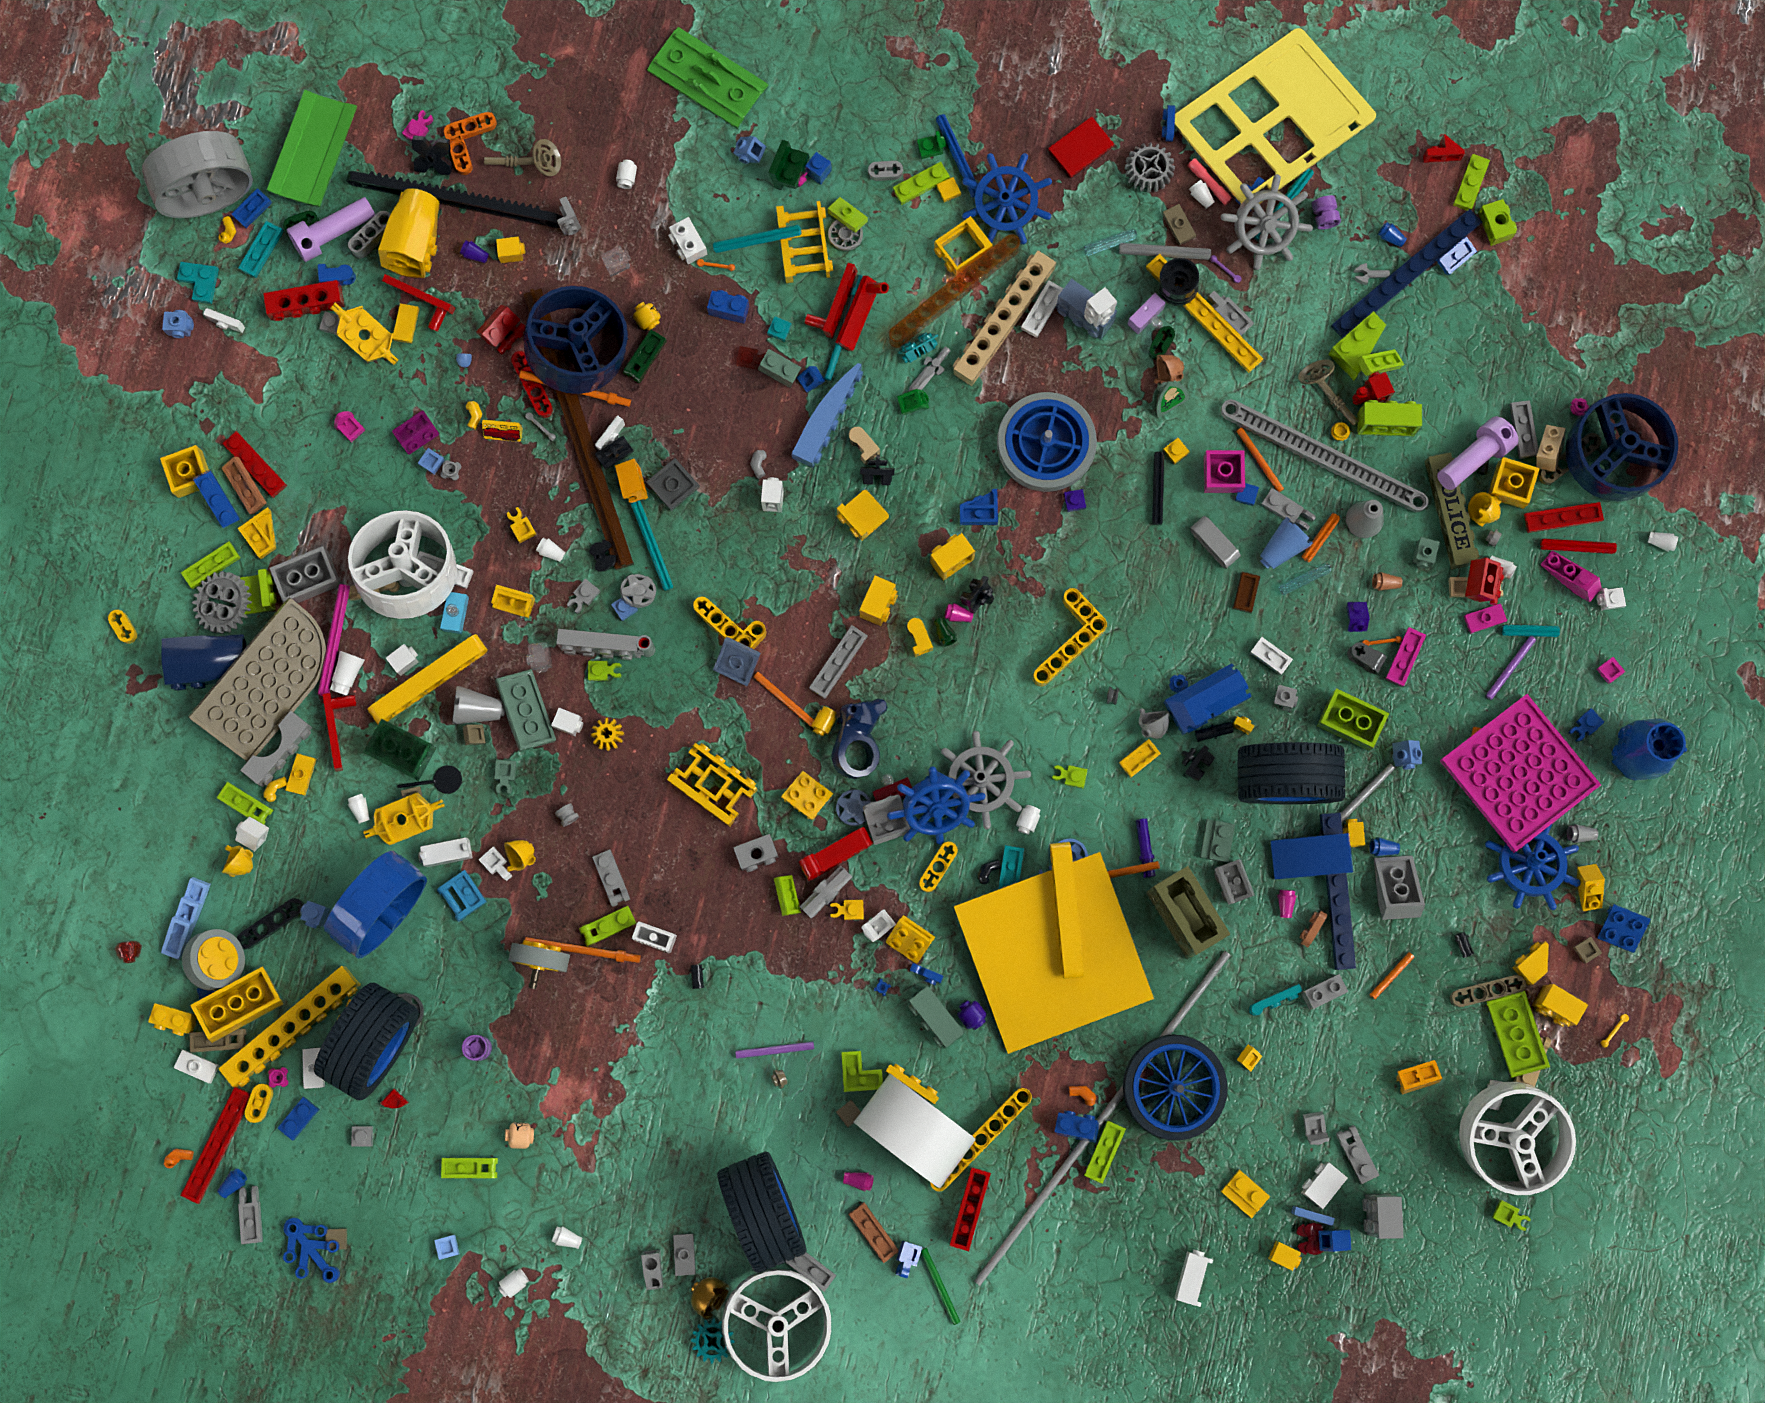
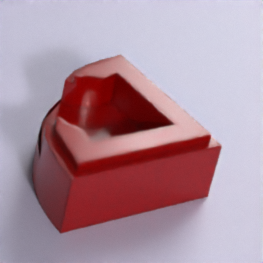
M393 1089L380 1104L387 1108L396 1109L407 1105L409 1101L396 1089Z

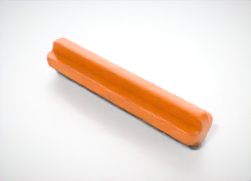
M1331 514L1312 541L1313 544L1306 549L1302 555L1305 561L1310 562L1340 521L1341 518L1337 514Z

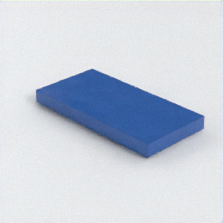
M1349 833L1271 841L1275 879L1353 872Z

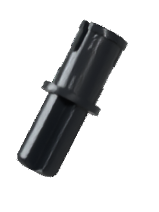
M1226 722L1215 726L1211 724V727L1195 730L1194 732L1197 742L1211 738L1217 739L1218 736L1233 733L1234 728L1231 722Z

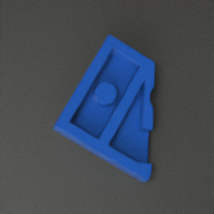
M992 489L990 493L984 496L980 495L972 501L960 504V525H998L997 489Z

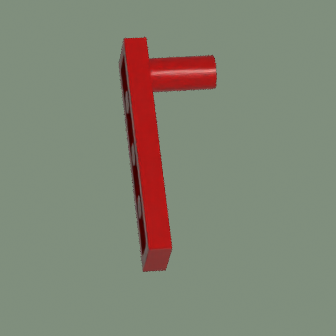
M847 263L827 319L807 314L805 325L822 329L826 337L833 339L858 273L855 264Z
M384 274L382 281L437 307L428 328L438 332L446 313L448 312L453 315L456 309L453 305Z
M869 276L862 277L837 337V344L848 351L854 350L876 295L885 294L889 290L886 282H876Z
M325 693L322 695L335 772L343 771L334 709L356 706L355 695L332 698L330 693Z

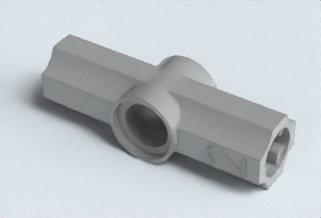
M840 866L827 880L824 879L814 889V893L800 908L812 919L839 894V891L853 877Z

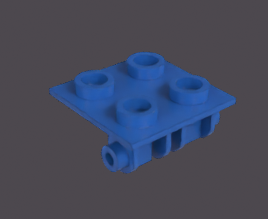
M1613 904L1607 910L1608 916L1597 938L1634 953L1651 919Z

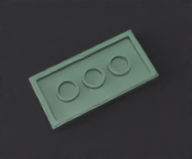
M532 669L495 679L519 752L555 742L556 737Z

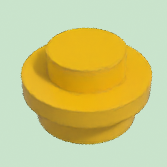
M1338 422L1331 428V435L1337 441H1344L1350 435V428L1347 424Z

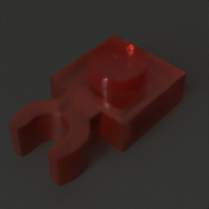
M740 346L736 366L755 369L756 364L760 365L766 353L758 355V349Z

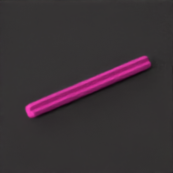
M340 584L338 587L318 689V695L320 696L330 693L350 586L346 584Z

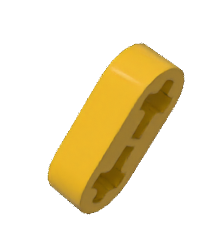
M121 610L111 611L108 621L117 637L126 644L133 643L137 638V631L128 616ZM116 615H119L121 617V625L115 621ZM124 628L131 632L129 634L130 638L124 637L126 635L123 630Z

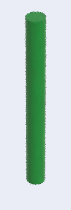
M924 1248L921 1250L922 1258L953 1325H956L961 1321L928 1249Z

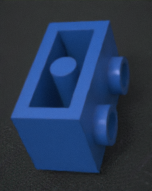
M712 290L707 310L711 316L745 324L749 302L742 295L732 296L723 290Z
M1064 1110V1113L1058 1112L1055 1127L1057 1135L1096 1143L1100 1123L1095 1120V1116L1083 1114V1117L1075 1116V1112Z

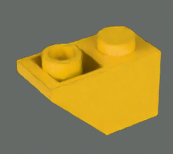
M1597 864L1577 867L1576 879H1579L1581 882L1577 888L1582 910L1601 909L1603 906L1604 876Z
M1546 941L1534 943L1529 948L1530 952L1526 956L1523 954L1515 960L1516 965L1512 967L1518 975L1525 979L1528 986L1534 985L1548 972L1549 944Z

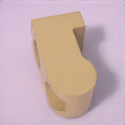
M854 427L850 430L849 441L863 453L861 454V460L866 465L869 459L873 460L876 454H880V448L861 427Z

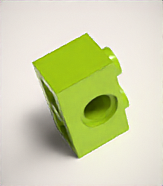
M1504 199L1483 205L1480 208L1478 214L1491 246L1511 240L1515 236L1517 226L1510 217V208L1505 204ZM1495 219L1500 220L1502 224H1498Z

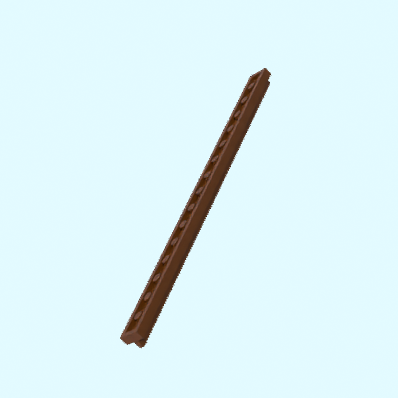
M532 288L530 292L524 294L529 312H531L534 304L544 296L541 288L537 290ZM550 313L540 319L553 322ZM541 346L544 357L548 362L560 369L569 371L562 350ZM556 390L605 540L612 544V547L609 549L610 555L616 556L614 567L616 570L634 565L600 461L595 455L597 452L577 394Z

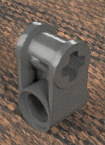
M1362 642L1355 643L1347 651V657L1351 662L1376 675L1387 658L1382 652L1374 650ZM1356 649L1359 650V656L1356 655Z

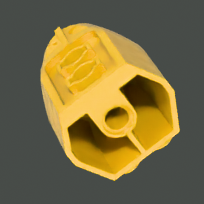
M406 189L404 192H401L399 201L389 216L378 249L382 267L398 275L412 278H425L426 272H430L432 266L430 260L432 256L436 255L437 245L435 244L440 204L433 195L419 189Z

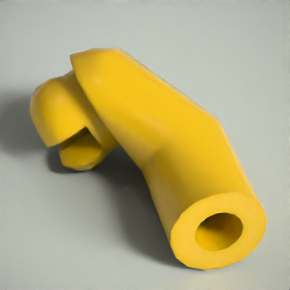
M230 216L222 219L225 231L219 234V240L225 244L230 243L236 234V228Z
M469 401L466 404V410L470 412L471 418L467 426L475 430L482 418V411L477 402Z
M285 776L269 782L263 792L267 802L275 801L277 789L287 786L288 782Z

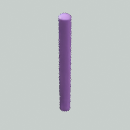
M1529 636L1485 695L1486 698L1489 700L1494 698L1535 643L1536 639Z
M814 1042L735 1051L736 1059L813 1050Z

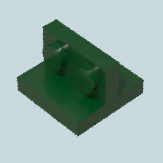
M786 140L781 141L768 171L774 188L782 190L783 186L793 189L797 188L810 157L808 153L791 148L789 141Z

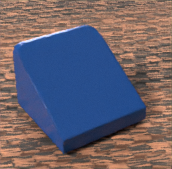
M809 366L796 377L806 393L825 382L816 366Z

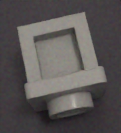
M1279 685L1274 704L1281 705L1282 710L1290 711L1297 705V689Z
M1323 1112L1304 1114V1130L1309 1144L1321 1145L1324 1142H1328L1329 1137L1326 1133Z

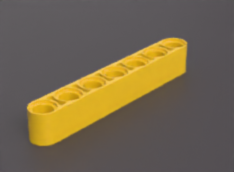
M477 634L472 635L373 703L367 709L378 726L385 724L482 657L488 651Z
M1070 842L1050 844V857L1062 975L1064 979L1084 977Z
M1017 1089L972 1134L974 1138L978 1134H984L986 1136L985 1144L978 1145L974 1142L970 1147L973 1153L970 1159L962 1158L958 1163V1171L953 1174L951 1173L941 1188L935 1187L930 1182L932 1189L935 1191L945 1190L1031 1102L1032 1095L1028 1089ZM1020 1091H1024L1028 1095V1099L1024 1103L1019 1102L1017 1099V1094ZM1007 1105L1012 1106L1014 1109V1114L1011 1117H1006L1003 1114V1109ZM994 1119L1000 1122V1128L997 1131H992L989 1127L990 1121Z

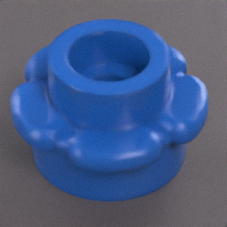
M1181 674L1178 676L1174 675L1170 679L1169 687L1172 691L1179 693L1188 687V681Z

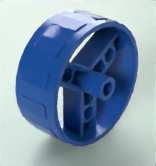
M395 851L384 853L364 869L342 894L326 920L324 931L356 958L360 959L367 956L394 932L412 910L426 886V876Z

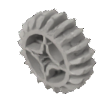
M1151 142L1146 147L1143 143L1141 144V149L1136 146L1134 152L1131 151L1129 153L1130 157L1126 158L1127 164H1125L1124 169L1127 170L1126 177H1130L1129 183L1135 182L1134 188L1140 186L1141 192L1146 188L1148 193L1153 188L1157 192L1159 187L1164 189L1165 184L1170 183V178H1173L1174 175L1172 171L1175 170V166L1172 165L1174 159L1170 158L1171 153H1165V147L1159 149V144L1152 147ZM1158 161L1162 163L1164 167V172H1162L1161 168L1157 165ZM1135 163H1137L1139 165V168L1142 170L1140 175L1136 171Z

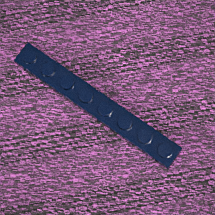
M1341 813L1320 814L1322 836L1343 834ZM1347 873L1326 875L1335 970L1355 969L1356 961Z

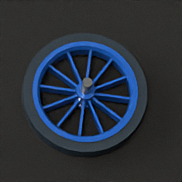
M1165 1035L1147 1042L1132 1056L1124 1073L1123 1096L1128 1111L1141 1128L1161 1139L1186 1140L1204 1133L1218 1120L1227 1099V1078L1220 1060L1205 1044L1188 1036ZM1181 1050L1175 1077L1173 1076L1166 1051ZM1163 1052L1170 1078H1167L1150 1062L1159 1053ZM1185 1052H1188L1198 1058V1060L1179 1079ZM1202 1062L1209 1076L1183 1083ZM1147 1063L1166 1080L1164 1084L1140 1078ZM1207 1079L1211 1081L1210 1095L1185 1089V1086ZM1139 1080L1163 1085L1164 1089L1140 1096ZM1184 1091L1210 1097L1203 1112L1183 1094ZM1165 1092L1166 1095L1148 1113L1141 1099ZM1180 1095L1200 1113L1197 1118L1188 1123ZM1170 1096L1164 1124L1154 1119L1152 1114ZM1175 1097L1184 1123L1181 1125H1169Z

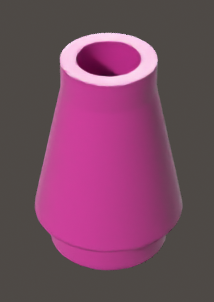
M953 603L947 605L944 618L948 619V621L971 623L974 613Z
M1279 890L1277 896L1280 917L1292 918L1297 897L1295 890Z
M845 1172L843 1184L850 1185L864 1192L866 1190L871 1191L874 1176L869 1174V1172Z

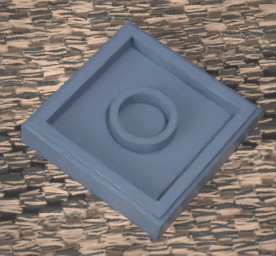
M726 637L713 670L748 686L761 653Z

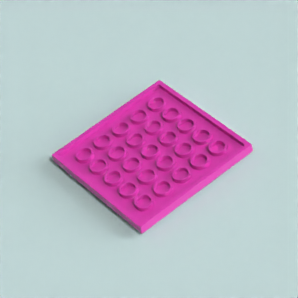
M1528 694L1440 760L1513 853L1517 852L1601 786L1600 782Z

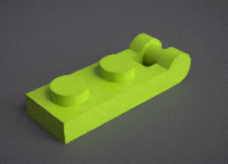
M229 782L225 784L217 796V799L263 825L266 823L265 819L267 816L271 815L274 811ZM257 808L262 810L259 816L254 814Z
M626 906L579 928V931L584 935L586 939L584 942L588 947L637 923L630 907ZM596 929L598 935L593 937L591 930Z
M442 1158L441 1178H497L496 1164H498V1158ZM482 1164H488V1172H482Z

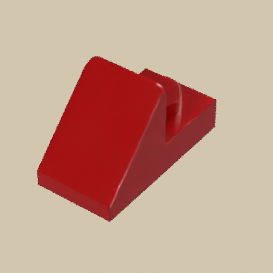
M1444 134L1440 140L1441 148L1439 146L1428 148L1423 155L1424 163L1461 161L1465 150Z

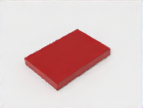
M1090 117L1049 147L1048 151L1067 175L1072 178L1113 148L1115 144L1094 118Z

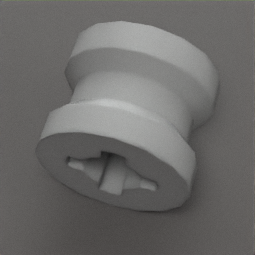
M571 803L555 812V815L561 819L563 827L579 818V815L574 813Z

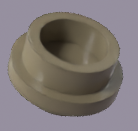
M773 1070L771 1079L774 1086H778L780 1089L784 1088V1085L787 1084V1079L783 1070Z

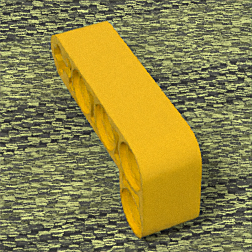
M706 597L695 599L693 606L697 615L723 639L729 637L739 643L748 641L750 643L748 647L755 649L765 638L766 628L762 622L753 621L743 631ZM699 605H706L709 614L703 608L700 609ZM716 615L722 617L719 623H713L712 618ZM755 627L763 629L759 635H754L752 630ZM733 628L736 631L733 636H727L725 634L726 630Z

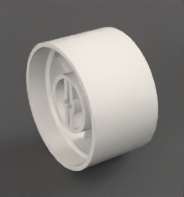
M892 1074L888 1075L854 1121L857 1126L938 1188H941L976 1140Z

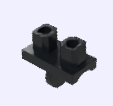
M621 436L614 442L607 444L606 447L595 453L604 469L607 470L634 451L625 437Z
M876 454V460H868V465H876V467L860 468L863 484L873 485L874 475H881V485H891L895 468H880V466H887V460H880V454Z
M983 576L981 580L973 578L969 585L972 592H963L960 596L961 603L968 606L971 613L975 614L981 605L983 606L985 603L992 604L994 601V596L992 595L994 591L988 584L989 578L987 576Z
M1204 745L1196 757L1193 756L1196 752L1194 748H1191L1189 752L1182 751L1181 755L1184 759L1181 764L1186 766L1188 762H1191L1183 774L1185 778L1188 779L1190 777L1199 782L1205 774L1204 771L1197 767L1199 762L1201 761L1208 767L1212 764L1215 757L1208 752L1209 748Z

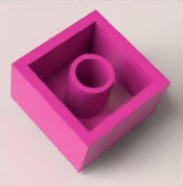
M1206 450L1203 456L1204 493L1243 492L1245 489L1244 450Z

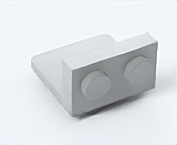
M899 795L888 796L886 799L870 802L863 807L874 845L904 836L910 829L905 817L893 820L887 818L889 812L903 809Z

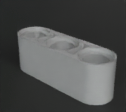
M380 211L349 240L348 247L356 258L366 257L381 243L387 225H382V222L389 219L390 213ZM376 232L373 237H368L370 233ZM362 245L361 249L355 250L356 246Z
M1203 516L1190 527L1193 536L1223 568L1227 569L1241 557L1236 547L1208 517Z

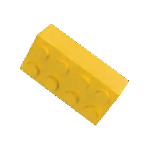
M262 966L190 1006L208 1040L213 1043L283 1005V1002L268 973Z

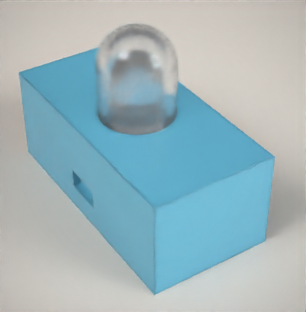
M451 592L446 598L440 627L442 631L462 634L469 600L466 594Z

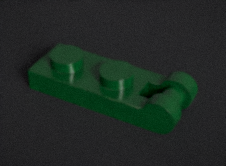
M650 329L625 367L623 374L628 377L631 376L634 378V381L641 383L646 372L667 342V339ZM636 365L640 367L638 372L634 370Z

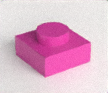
M1614 657L1596 669L1608 684L1625 672Z

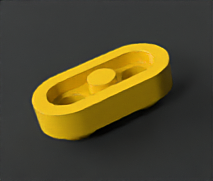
M258 1084L253 1088L245 1109V1117L249 1122L258 1123L266 1117L273 1097V1090L269 1085ZM263 1090L266 1091L264 1098L261 1096V1091ZM256 1109L260 1112L257 1117L254 1115Z

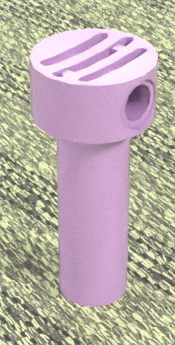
M363 197L310 226L301 221L286 230L299 255L306 263L322 254L319 246L369 221L375 216V213L367 199ZM304 238H307V243L305 245H301V241Z
M1494 416L1477 430V440L1437 473L1438 480L1442 486L1448 490H1453L1492 456L1496 458L1504 457L1518 444L1519 439L1514 427L1501 417Z

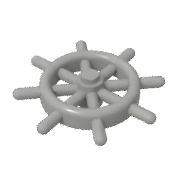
M1278 174L1273 177L1271 190H1262L1253 194L1247 184H1241L1240 189L1246 199L1240 205L1236 215L1226 213L1221 215V220L1235 222V232L1238 240L1227 247V253L1231 254L1243 245L1249 251L1256 253L1253 265L1255 270L1261 268L1263 255H1270L1279 251L1282 252L1287 261H1292L1293 255L1287 246L1294 239L1297 230L1311 232L1313 229L1310 224L1299 223V215L1296 205L1308 197L1307 192L1303 191L1290 200L1286 195L1278 192L1281 176ZM1268 200L1266 212H1264L1259 202ZM1276 200L1282 202L1284 206L1273 213ZM1253 208L1254 212L1252 214V217L1247 216L1249 211ZM1288 212L1289 221L1277 220ZM1245 224L1257 225L1245 233ZM1276 228L1286 229L1282 237H1280ZM1261 232L1258 245L1252 243L1250 239ZM1269 233L1275 242L1266 245Z
M975 730L972 732L974 748L964 751L959 756H956L947 748H943L941 753L953 762L949 771L950 778L956 780L959 769L970 772L971 777L967 778L962 784L963 786L972 785L967 791L968 795L976 794L978 790L979 793H985L986 798L981 800L980 804L970 803L969 811L982 813L983 827L988 830L991 828L989 812L1000 808L1005 803L1016 812L1022 810L1021 805L1010 798V795L1013 791L1014 780L1031 777V772L1029 770L1013 772L1010 762L1005 757L1014 745L1012 740H1008L1000 751L989 747H981L980 733ZM982 755L993 758L985 770ZM975 756L976 770L965 763V761ZM1000 763L1005 773L991 775ZM1006 781L1004 791H1001L992 782ZM986 789H988L998 798L995 801L988 803ZM954 793L953 797L958 798L959 795Z

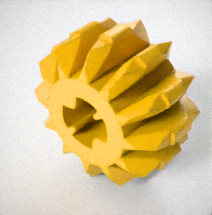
M605 718V724L598 720L599 728L596 726L592 727L597 732L591 733V737L596 738L593 743L595 745L599 744V749L602 750L606 745V750L610 751V745H613L616 749L618 746L615 742H623L618 736H623L624 732L619 731L622 726L621 724L616 725L615 719L609 724V719ZM609 730L612 735H609L610 738L606 739L603 734H606L605 731Z

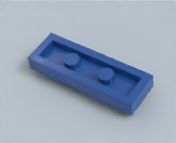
M211 469L193 478L222 528L240 520Z

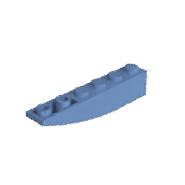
M857 363L819 403L792 452L794 460L811 468L814 467L815 463L818 464L822 458L821 451L823 447L826 448L831 439L829 435L831 431L836 430L839 423L837 419L840 414L843 415L847 407L845 403L848 398L853 396L856 381L859 382L862 378L861 364Z

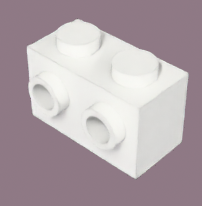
M689 217L669 227L671 234L668 236L673 245L677 244L679 248L677 252L681 260L685 259L687 264H690L708 255L706 247Z
M1104 287L1087 300L1084 311L1085 319L1088 323H1093L1095 327L1100 324L1105 325L1111 319L1110 316L1114 314L1117 301Z

